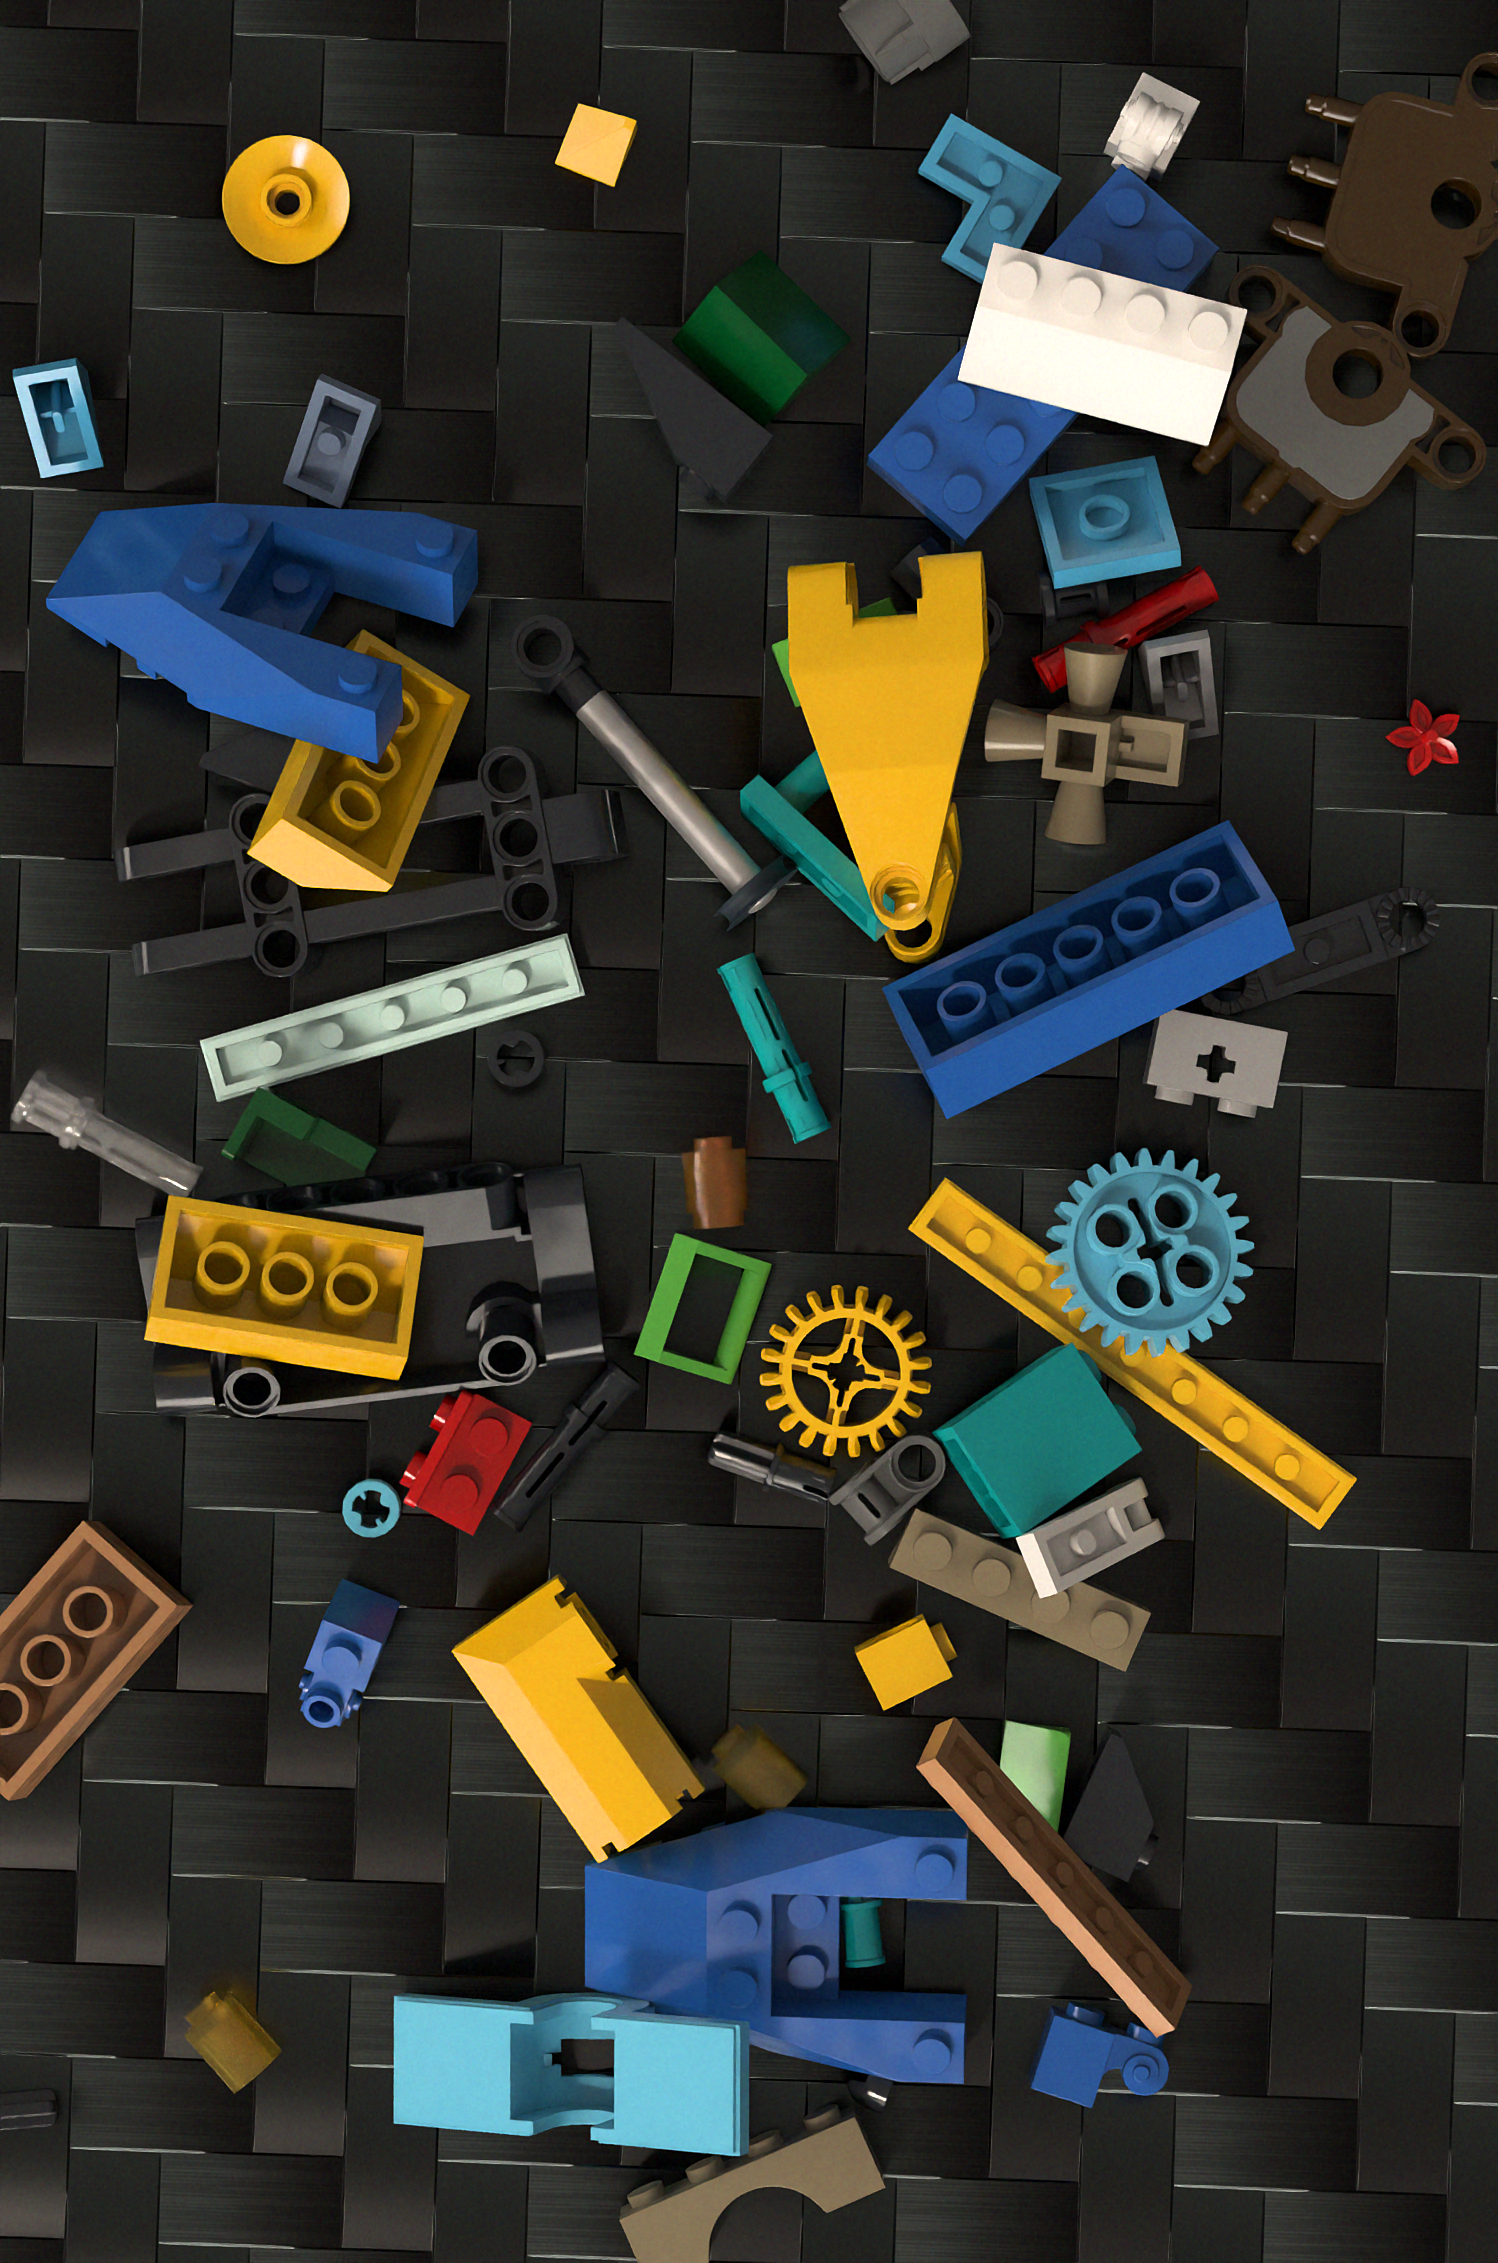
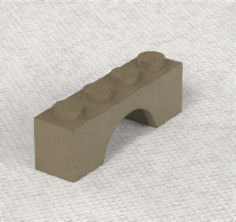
M917 1504L912 1506L888 1559L889 1567L1124 1672L1129 1665L1151 1615V1612L1145 1605L1085 1579L1057 1594L1040 1598L1021 1553Z
M837 2104L824 2106L802 2119L805 2127L781 2136L779 2129H774L750 2139L749 2153L736 2156L724 2162L720 2155H714L688 2167L685 2170L688 2176L686 2179L664 2187L663 2182L658 2180L643 2185L627 2195L629 2203L621 2207L619 2220L638 2263H709L710 2237L716 2220L733 2200L754 2189L762 2187L789 2188L806 2195L826 2213H829L886 2188L884 2173L854 2105L841 2111Z

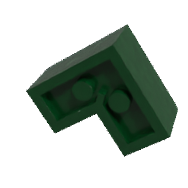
M258 1086L221 1155L232 1161L244 1160L289 1186L366 1177L381 1149L273 1088Z

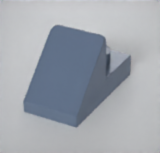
M321 374L317 379L283 484L341 509L350 495L365 448L381 424V400Z

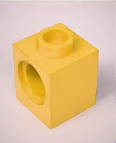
M923 1613L854 1647L855 1654L884 1711L952 1678L953 1676L947 1661L958 1657L942 1623L939 1622L929 1627Z

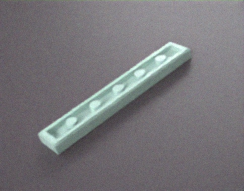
M566 933L200 1040L217 1102H222L253 1093L258 1086L274 1087L585 996L570 940Z

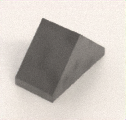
M1201 630L1143 642L1137 651L1149 713L1189 719L1188 740L1219 734L1208 631Z

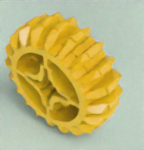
M838 1284L831 1287L834 1305L822 1307L820 1296L816 1291H811L807 1293V1300L814 1312L804 1317L793 1304H790L785 1309L787 1316L797 1324L791 1332L781 1325L773 1324L771 1326L770 1334L785 1343L782 1351L773 1348L762 1349L761 1358L768 1362L779 1363V1372L761 1374L760 1384L764 1386L780 1384L782 1393L768 1398L766 1406L769 1410H775L788 1404L792 1411L783 1417L779 1423L780 1428L784 1432L792 1429L799 1420L807 1425L800 1436V1445L805 1448L809 1447L816 1433L819 1432L826 1435L823 1443L824 1455L833 1456L836 1450L837 1438H847L849 1456L858 1457L860 1455L858 1437L869 1434L875 1451H880L885 1448V1444L878 1430L886 1424L897 1437L901 1438L906 1434L903 1424L895 1418L901 1409L915 1418L921 1415V1407L907 1400L910 1391L920 1394H928L930 1392V1383L924 1380L912 1379L913 1370L930 1368L932 1360L929 1356L911 1358L909 1349L920 1346L926 1341V1338L921 1331L914 1332L905 1338L902 1336L899 1330L909 1324L912 1319V1315L907 1310L900 1312L892 1321L884 1316L892 1304L890 1296L882 1295L873 1310L865 1307L868 1299V1288L858 1286L855 1292V1303L844 1304V1291L842 1286ZM847 1318L840 1344L833 1351L826 1354L797 1351V1347L803 1338L816 1326L829 1320ZM866 1322L879 1328L894 1345L899 1362V1372L886 1370L883 1367L870 1364L863 1357L862 1342ZM855 1338L852 1350L853 1355L858 1357L855 1366L863 1364L865 1373L877 1375L879 1378L873 1379L862 1376V1379H851L848 1388H844L841 1403H836L839 1393L838 1386L833 1384L837 1379L836 1375L828 1378L826 1368L813 1366L812 1364L829 1365L830 1362L840 1363L843 1354L847 1353L850 1339ZM792 1369L807 1372L826 1382L830 1390L826 1419L814 1414L800 1400L793 1385ZM865 1388H882L894 1391L888 1403L875 1415L862 1421L845 1423L850 1401L858 1391Z

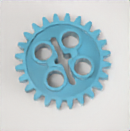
M1142 1148L1135 1155L1133 1167H1130L1128 1161L1120 1152L1110 1158L1111 1175L1096 1163L1087 1170L1092 1187L1078 1180L1068 1187L1071 1196L1078 1203L1077 1205L1070 1202H1060L1056 1205L1054 1212L1066 1221L1067 1224L1066 1226H1053L1047 1231L1046 1236L1053 1241L1061 1243L1062 1249L1046 1256L1045 1263L1063 1266L1064 1274L1050 1283L1051 1289H1070L1073 1296L1066 1301L1061 1309L1064 1313L1074 1311L1080 1307L1083 1309L1086 1315L1079 1327L1082 1333L1091 1329L1097 1323L1104 1327L1101 1336V1346L1107 1347L1120 1335L1124 1337L1126 1355L1131 1356L1138 1351L1142 1341L1146 1340L1150 1354L1154 1358L1164 1353L1166 1339L1169 1338L1175 1350L1181 1353L1189 1349L1190 1339L1188 1330L1198 1340L1204 1342L1213 1336L1207 1318L1220 1325L1226 1324L1232 1318L1222 1302L1238 1304L1244 1300L1246 1295L1232 1282L1233 1280H1242L1253 1275V1269L1237 1262L1238 1256L1254 1249V1243L1236 1239L1235 1232L1245 1226L1249 1219L1244 1216L1229 1217L1226 1210L1235 1202L1237 1195L1232 1193L1217 1198L1213 1193L1220 1179L1217 1173L1208 1177L1203 1182L1195 1178L1198 1170V1160L1192 1159L1181 1170L1175 1169L1174 1152L1168 1150L1161 1156L1157 1165H1153L1147 1148ZM1167 1198L1178 1204L1182 1212V1222L1179 1228H1170L1159 1222L1155 1213L1157 1199ZM1129 1199L1135 1200L1139 1206L1140 1226L1134 1213L1128 1208L1127 1203ZM1107 1217L1120 1225L1123 1231V1241L1120 1247L1112 1248L1100 1242L1095 1230L1098 1218ZM1144 1244L1148 1247L1158 1246L1162 1256L1155 1262L1151 1258L1141 1260L1137 1249ZM1180 1258L1192 1259L1199 1264L1203 1271V1282L1200 1288H1189L1180 1282L1176 1272L1177 1262ZM1128 1277L1141 1285L1145 1297L1141 1308L1127 1307L1120 1301L1116 1289L1120 1278ZM1159 1280L1165 1292L1171 1297L1172 1303L1169 1307L1164 1306L1161 1302Z

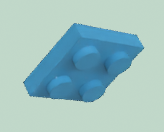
M1155 456L1029 478L1030 496L1054 589L1181 566V549Z

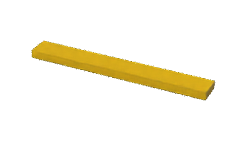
M946 1177L907 1228L1064 1344L1073 1343L1077 1350L1085 1351L1101 1371L1320 1530L1356 1482V1477L1185 1352L1178 1353L1167 1339L1164 1353L1159 1357L1152 1358L1146 1340L1142 1341L1135 1354L1129 1356L1125 1353L1123 1336L1119 1335L1107 1347L1101 1346V1336L1104 1327L1098 1323L1082 1333L1079 1327L1086 1315L1083 1309L1080 1307L1066 1313L1061 1309L1066 1301L1073 1296L1070 1289H1051L1050 1283L1064 1274L1063 1266L1045 1263V1257L1050 1253Z

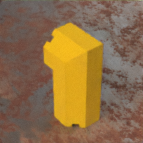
M559 1573L456 1644L452 1652L593 1857L600 1863L609 1858L611 1847L608 1843L612 1842L618 1852L630 1847L683 1809L678 1799L684 1796L683 1791L685 1789L695 1799L705 1790V1783L632 1679L627 1668L624 1667L616 1674L614 1673L612 1668L616 1665L612 1659L618 1656L617 1651L576 1592L566 1599L562 1597L560 1592L565 1590L567 1581Z

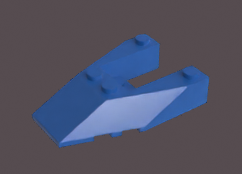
M227 503L102 511L95 519L46 598V605L49 610L103 646L107 647L111 642L134 657L137 662V668L154 680H157L158 676L161 675L187 693V701L199 709L378 764L403 719L401 665L316 640L309 636L334 592L454 627L478 585L477 530L415 512Z
M774 1807L767 1809L764 1815L726 1825L725 1821L701 1829V1833L663 1843L662 1839L610 1854L608 1859L600 1863L596 1859L586 1861L585 1987L608 1995L649 2001L650 2007H655V2011L665 2015L749 2022V2044L774 2053L899 2082L964 2084L967 2045V1994L840 1990L841 1896L967 1900L970 1829L956 1812Z

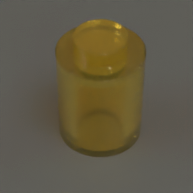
M756 1723L751 1725L746 1731L738 1724H735L711 1750L718 1758L711 1770L759 1816L764 1815L766 1810L784 1809L810 1779V1776Z
M214 1992L210 1993L185 2016V2019L192 2026L183 2036L233 2093L238 2092L253 2080L282 2052V2049L232 1992L222 2000Z

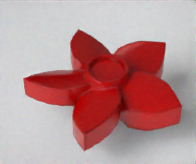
M1417 699L1413 700L1409 712L1412 727L1397 728L1385 737L1398 747L1411 748L1407 756V766L1411 777L1426 769L1432 759L1441 764L1459 763L1456 747L1450 740L1444 738L1451 735L1456 729L1460 715L1445 714L1432 721L1428 708Z

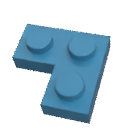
M953 114L949 116L918 172L925 178L972 204L945 250L941 261L983 285L994 242L1022 249L1062 179Z

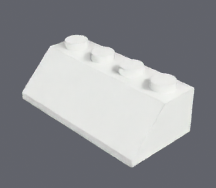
M994 242L957 380L1208 446L1231 374L1247 309Z

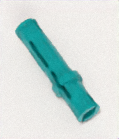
M750 953L716 970L724 981L741 1019L743 1028L767 1077L766 1080L762 1081L766 1093L773 1091L793 1135L794 1144L832 1128L830 1121L828 1122L808 1075L813 1073L808 1061L802 1063L781 1017V1013L758 966L755 953Z

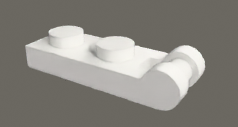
M1142 1477L1116 1485L1108 1489L1106 1493L1016 1538L1040 1598L1057 1594L1165 1537L1159 1519H1151L1143 1499L1149 1494Z

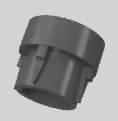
M848 0L839 7L842 11L839 13V16L859 48L886 82L890 81L891 84H894L918 67L920 70H923L934 61H939L971 37L966 25L950 0Z

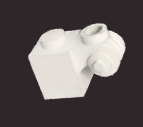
M1143 72L1106 144L1104 153L1114 158L1111 165L1117 170L1121 164H1124L1143 182L1146 181L1148 175L1161 181L1200 101Z

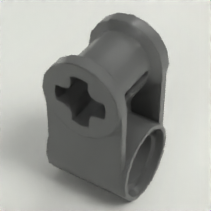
M920 1429L907 1431L904 1436L896 1438L872 1461H867L852 1473L827 1499L833 1506L841 1504L866 1532L863 1539L869 1546H872L894 1528L911 1511L912 1506L939 1483L946 1467L945 1451L932 1433ZM910 1445H923L933 1452L936 1463L929 1474L923 1477H913L902 1470L899 1465V1456ZM859 1493L864 1494L880 1513H876Z

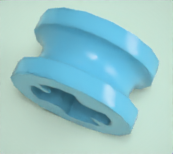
M366 1479L358 1482L348 1491L343 1501L342 1514L346 1524L354 1533L363 1537L375 1538L386 1534L396 1525L401 1515V1500L398 1492L391 1484L381 1479ZM367 1490L380 1492V1503L390 1507L387 1520L384 1521L379 1516L376 1519V1526L363 1523L364 1513L354 1509L357 1496L360 1495L363 1500L368 1497Z

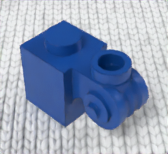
M343 1578L341 1579L322 1619L304 1669L312 1671V1673H304L299 1684V1688L302 1689L299 1699L303 1700L300 1711L304 1713L305 1718L311 1724L320 1728H329L334 1725L340 1727L345 1718L349 1719L354 1710L358 1711L363 1699L362 1695L358 1694V1690L364 1692L387 1641L401 1604L400 1601Z
M1069 2001L1067 2009L1051 2005L1028 2074L1031 2089L1092 2108L1102 2076L1109 2070L1120 2069L1124 2083L1130 2091L1144 2096L1154 2094L1164 2087L1169 2074L1168 2062L1163 2052V2042L1166 2033L1156 2037L1144 2023L1130 2021L1127 2031L1114 2027L1110 2023L1103 2022L1105 2012L1076 2001Z

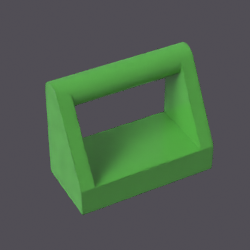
M676 1231L634 1354L732 1385L773 1264ZM696 1253L744 1268L712 1364L664 1348Z

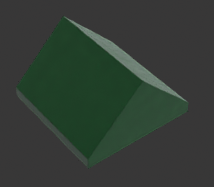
M759 250L716 284L672 339V343L739 409L764 429L852 341V338L762 250Z

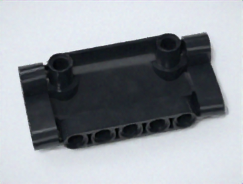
M481 1162L232 1193L210 1200V1202L424 1236L408 1359L397 1381L154 1342L153 1384L160 1417L216 1411L221 1406H226L227 1409H231L234 1413L244 1417H259L268 1414L460 1391L463 1389L468 1390L500 1385L512 1386L523 1382L533 1371L539 1370V1367L548 1366V1369L606 1362L590 1221L581 1163L513 1171L512 1167L505 1163ZM165 1215L142 1217L135 1220L136 1248L148 1310ZM502 1341H513L519 1344L518 1347L510 1350H501L494 1345ZM250 1372L258 1373L265 1378L259 1381H248L240 1376Z

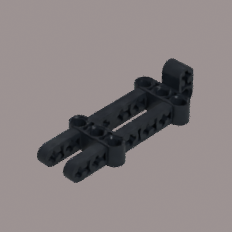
M500 745L490 749L482 757L478 766L477 780L433 788L417 825V828L484 815L495 871L493 876L315 909L312 887H302L287 878L288 891L280 902L274 904L266 898L263 891L265 876L273 869L247 854L255 836L252 829V817L260 807L268 805L272 796L264 793H251L241 797L231 809L228 828L134 845L113 851L119 883L153 879L231 863L236 864L246 922L130 945L136 977L169 973L253 957L256 965L270 976L301 977L310 973L318 965L322 955V943L502 910L505 918L517 928L531 931H547L560 924L569 909V896L563 865L590 864L631 855L619 791L603 789L551 798L547 774L542 760L534 752L514 745ZM517 757L524 764L526 779L517 791L507 793L500 786L498 771L507 759ZM527 820L535 827L538 840L535 849L530 854L521 857L511 848L510 833L517 823ZM537 883L547 891L549 907L541 918L532 920L524 914L521 907V898L529 886ZM289 931L297 938L300 945V953L297 960L292 965L286 967L277 960L274 953V945L277 938L283 932Z

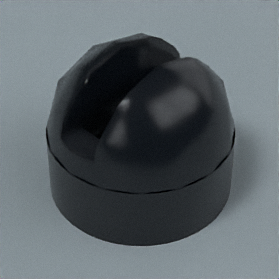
M853 2071L867 2080L866 2083L856 2080L847 2081L851 2097L864 2108L882 2114L894 2080Z

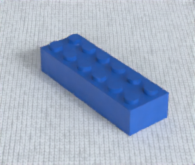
M1121 164L1043 256L1185 293L1214 260L1219 247L1124 164ZM967 343L868 455L867 466L962 548L1080 414L1076 411L957 380Z
M1227 820L883 987L882 990L905 1041L946 1119H949L1295 951V947L1276 896L1230 821Z

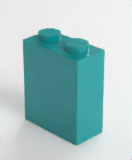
M1073 1343L1051 1349L932 1432L1002 1539L1023 1535L1142 1451V1448L1134 1438L1136 1427L1133 1420L1123 1407L1117 1403L1112 1404L1099 1384L1102 1377L1096 1363L1085 1351L1077 1350Z

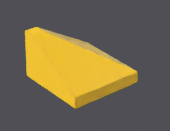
M578 103L555 164L615 187L637 132V121Z

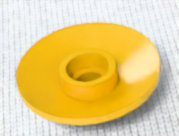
M273 136L251 145L233 162L223 185L222 208L227 226L232 235L249 253L271 263L297 264L321 255L339 238L349 216L350 190L340 164L325 148L309 139L298 136ZM286 193L295 194L300 198L298 210L290 215H284L277 210L278 199Z

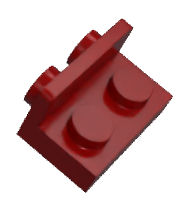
M463 1389L458 1398L447 1393L429 1426L440 1432L428 1455L417 1449L400 1481L401 1485L410 1489L403 1503L413 1508L417 1506L473 1536L530 1430L533 1421L473 1389Z

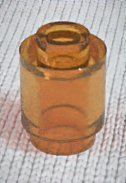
M732 1136L693 1139L694 1151L682 1152L686 1213H692L693 1228L706 1229L744 1225L743 1210L750 1209L745 1148H732Z

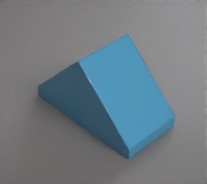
M77 358L12 369L13 380L41 478L104 467L88 371Z

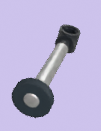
M541 614L530 616L517 626L511 638L510 648L511 656L522 674L532 682H535L547 697H552L555 694L561 697L731 892L733 896L722 905L714 917L717 915L727 917L729 920L727 931H729L749 915L767 905L776 892L798 870H788L785 868L783 858L786 854L778 857L764 869H761L586 669L591 659L577 644L566 624L557 617ZM551 634L561 640L562 649L560 656L549 665L539 666L533 664L528 659L527 651L529 644L539 635Z

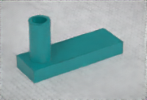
M817 750L809 755L775 788L771 787L758 774L740 791L741 816L782 855L786 854L785 858L876 942L890 928L884 925L877 917L859 868L802 816L809 807L830 789ZM884 893L883 906L888 911L894 913L895 902Z

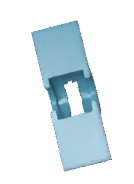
M402 1993L394 1996V2124L532 2136L559 2126L592 2124L595 2126L591 2127V2140L599 2141V2143L742 2156L749 2153V2022L655 2014V2007H650L649 2001L613 1996L605 1993L550 1994L528 1998L519 2002ZM561 2039H614V2076L603 2074L561 2076V2065L552 2064V2054L550 2053L561 2052Z

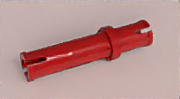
M1198 565L1179 576L1176 580L1152 591L1115 614L1097 623L1092 619L1079 626L1081 632L1073 635L1061 644L1032 657L1033 664L1046 688L1049 689L1050 693H1053L1067 684L1064 644L1092 642L1114 645L1127 650L1176 624L1197 610H1201L1219 601L1217 591L1206 571L1202 569L1201 565Z

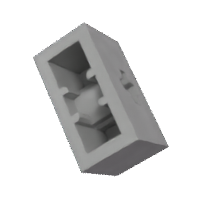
M1173 1009L1155 1018L1142 1083L1157 1086L1156 1099L1192 1105L1194 1094L1219 1098L1217 1111L1255 1118L1257 1106L1273 1108L1288 1032ZM1213 1046L1220 1048V1058L1231 1063L1229 1073L1217 1074L1214 1078V1083L1207 1081V1070L1197 1067L1196 1064L1198 1056L1209 1055L1213 1050Z

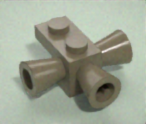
M1092 642L1064 644L1069 703H1063L1049 713L1048 716L998 698L994 700L990 708L984 743L986 760L993 762L1043 758L1041 778L1061 781L1044 833L1050 839L1073 844H1102L1107 842L1103 787L1114 778L1175 787L1183 783L1190 720L1110 709L1128 653L1124 648Z

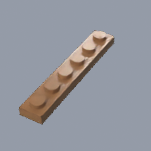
M955 1717L936 1725L916 1768L1156 2037L1175 2030L1192 1989L1189 1981Z

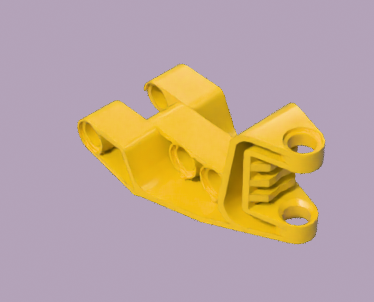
M982 551L925 555L918 558L922 598L917 599V614L859 618L858 587L854 563L835 562L788 567L789 674L872 906L880 921L890 928L884 934L888 946L898 959L906 963L919 964L927 962L939 952L943 945L961 872L962 844L956 803L951 802V797L977 691L983 673L989 664L986 580ZM884 893L895 902L894 913L888 911L883 906ZM925 919L932 925L931 937L921 947H905L896 938L897 930L905 931L915 928Z

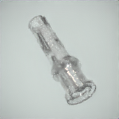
M38 1069L16 1105L11 1117L12 1121L21 1124L26 1120L59 1138V1146L66 1150L69 1148L75 1150L79 1145L170 1195L189 1197L204 1167L193 1164L150 1139L97 1112L99 1105L94 1103L95 1100L86 1095L79 1099L47 1081V1074Z

